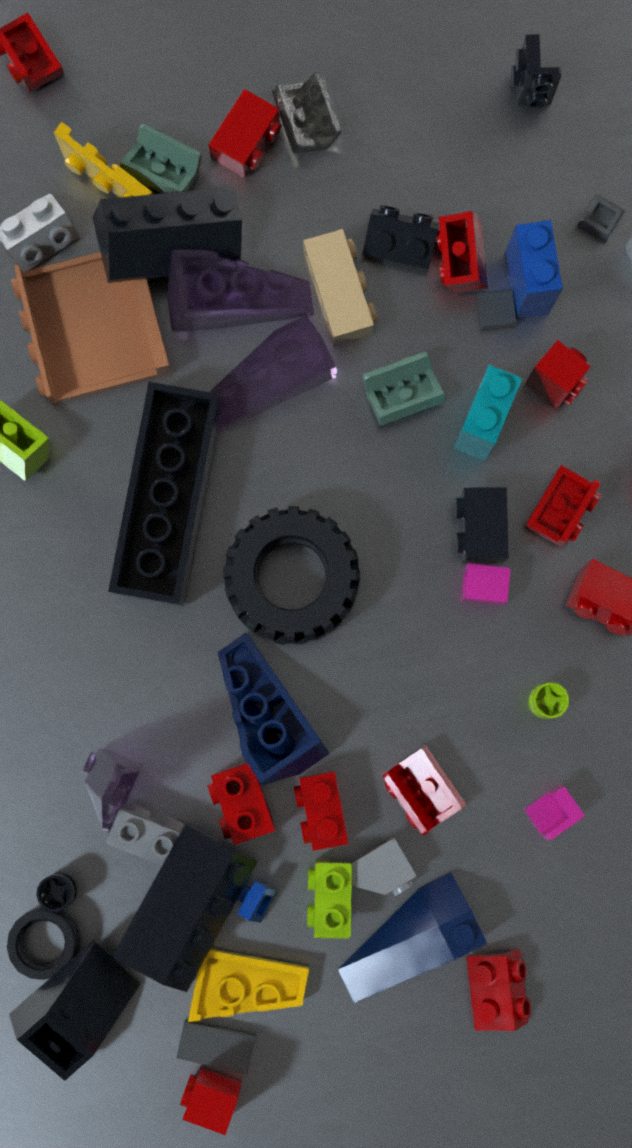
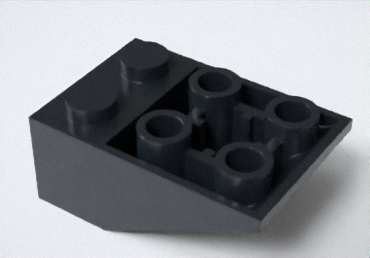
M93 940L9 1014L16 1040L66 1081L94 1056L140 986V982L96 940Z

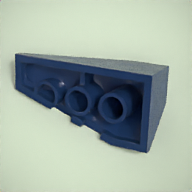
M247 632L218 652L226 690L229 693L233 709L234 723L237 726L241 742L239 743L241 752L262 785L299 775L330 754Z
M450 872L419 887L338 968V971L355 1003L454 961L486 945L487 941Z

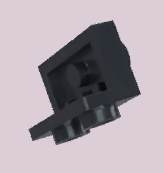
M540 34L525 35L522 49L516 50V65H512L511 86H517V105H527L529 108L537 109L552 103L562 76V68H541Z
M380 205L379 209H373L370 214L362 255L429 269L439 223L433 222L434 217L423 213H413V217L399 214L400 209L387 205Z

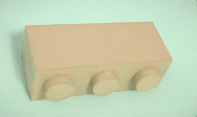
M339 229L303 240V252L333 347L373 335V323L378 322L377 314L373 303H367L363 291L367 290V283L363 271H356L353 260L357 259V253L352 238L346 240L344 230Z

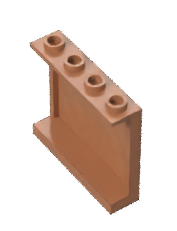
M101 252L27 271H22L19 264L14 265L16 278L11 279L16 298H22L24 310L19 311L24 331H30L33 343L27 344L33 364L38 363L41 374L35 377L41 397L46 396L52 405L172 374L148 279L108 283Z

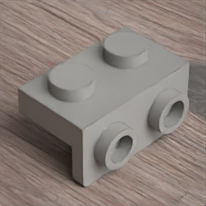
M51 193L43 198L36 199L29 207L15 216L5 219L0 225V241L15 263L19 264L22 271L32 269L79 238L67 214Z
M134 803L131 804L130 808H120L106 843L162 866L185 824L170 817H165L164 821L150 817L151 810Z

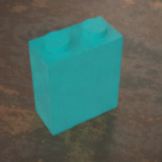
M488 366L455 442L454 449L483 461L487 459L496 444L523 378L494 366Z

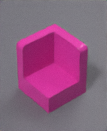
M468 563L464 569L461 602L504 606L507 604L510 569L507 567Z
M557 785L525 808L526 814L543 838L551 841L585 817L565 786Z

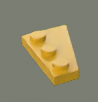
M62 121L53 132L65 158L64 164L77 175L85 173L91 177L93 184L107 194L112 191L119 197L153 195L152 191L120 166L113 164L111 167H108L105 158L98 153L99 150L89 142L84 147L76 142L70 133L72 129Z
M211 948L196 976L188 1022L219 1016H234L235 1014L253 1011L262 1012L302 1006L309 966Z

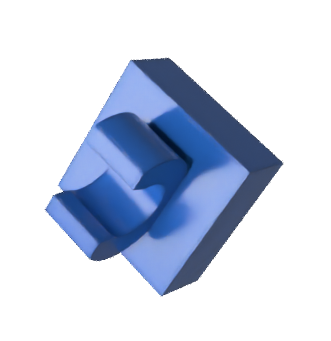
M255 881L252 887L245 884L237 899L242 902L237 914L248 921L261 923L278 890L258 881Z

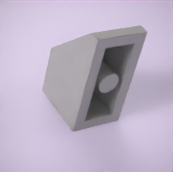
M394 836L389 837L347 862L352 865V886L384 895L391 891L394 896L401 894L413 886L411 880L417 877Z

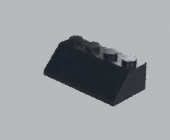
M234 187L100 199L92 217L108 283L239 269L241 266L242 216Z
M185 824L115 950L113 957L164 986L187 992L258 861L231 843Z

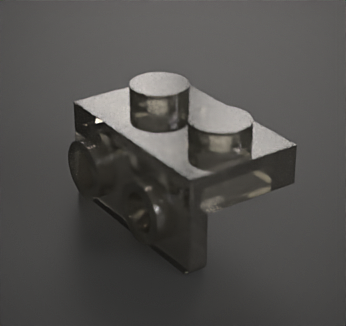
M314 72L307 82L279 84L273 89L272 95L277 108H279L280 118L292 152L302 153L328 150L341 135L342 130L340 120L334 111L330 99L329 89L324 83L321 72Z

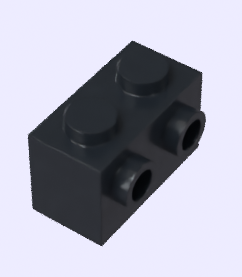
M507 487L464 488L461 492V497L455 498V518L461 519L462 532H456V553H462V563L505 562L509 558Z

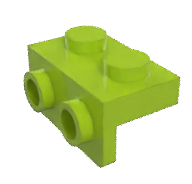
M316 859L315 868H308V890H315V905L307 906V927H314V938H350L352 865L350 863H333L328 859Z

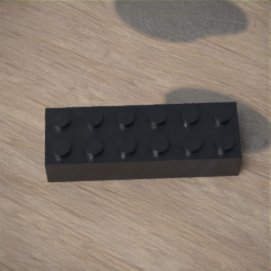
M148 382L108 592L116 595L184 606L222 405L219 394Z

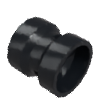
M67 872L51 874L44 878L37 887L36 896L38 903L42 908L50 912L64 910L76 900L79 890L78 883Z

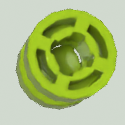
M548 682L536 686L531 691L528 697V705L532 713L541 719L556 718L566 712L569 705V696L561 685Z

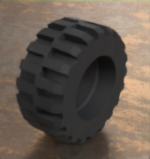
M288 506V510L278 511V507L267 510L268 514L262 517L257 515L249 520L250 524L244 530L241 528L234 536L236 540L227 550L226 565L223 566L227 598L240 621L263 639H268L282 645H302L309 641H317L339 627L354 605L360 582L359 559L356 549H353L351 539L345 531L342 532L337 527L338 523L330 517L326 519L320 516L319 511L310 508L309 511L299 510V506ZM299 544L306 546L319 556L324 565L326 574L324 588L319 597L306 607L300 609L278 607L271 603L260 589L258 575L261 563L269 552L281 545Z

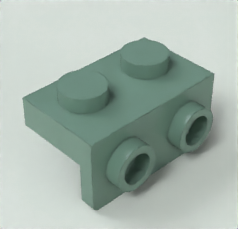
M142 124L138 129L137 142L122 159L120 167L140 183L161 194L186 192L198 178L202 154Z
M426 351L408 356L390 365L376 368L363 375L366 397L380 426L445 402L444 392L431 369L430 356Z

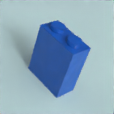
M547 220L515 225L504 255L510 290L513 291L516 319L549 315L563 289L552 222Z

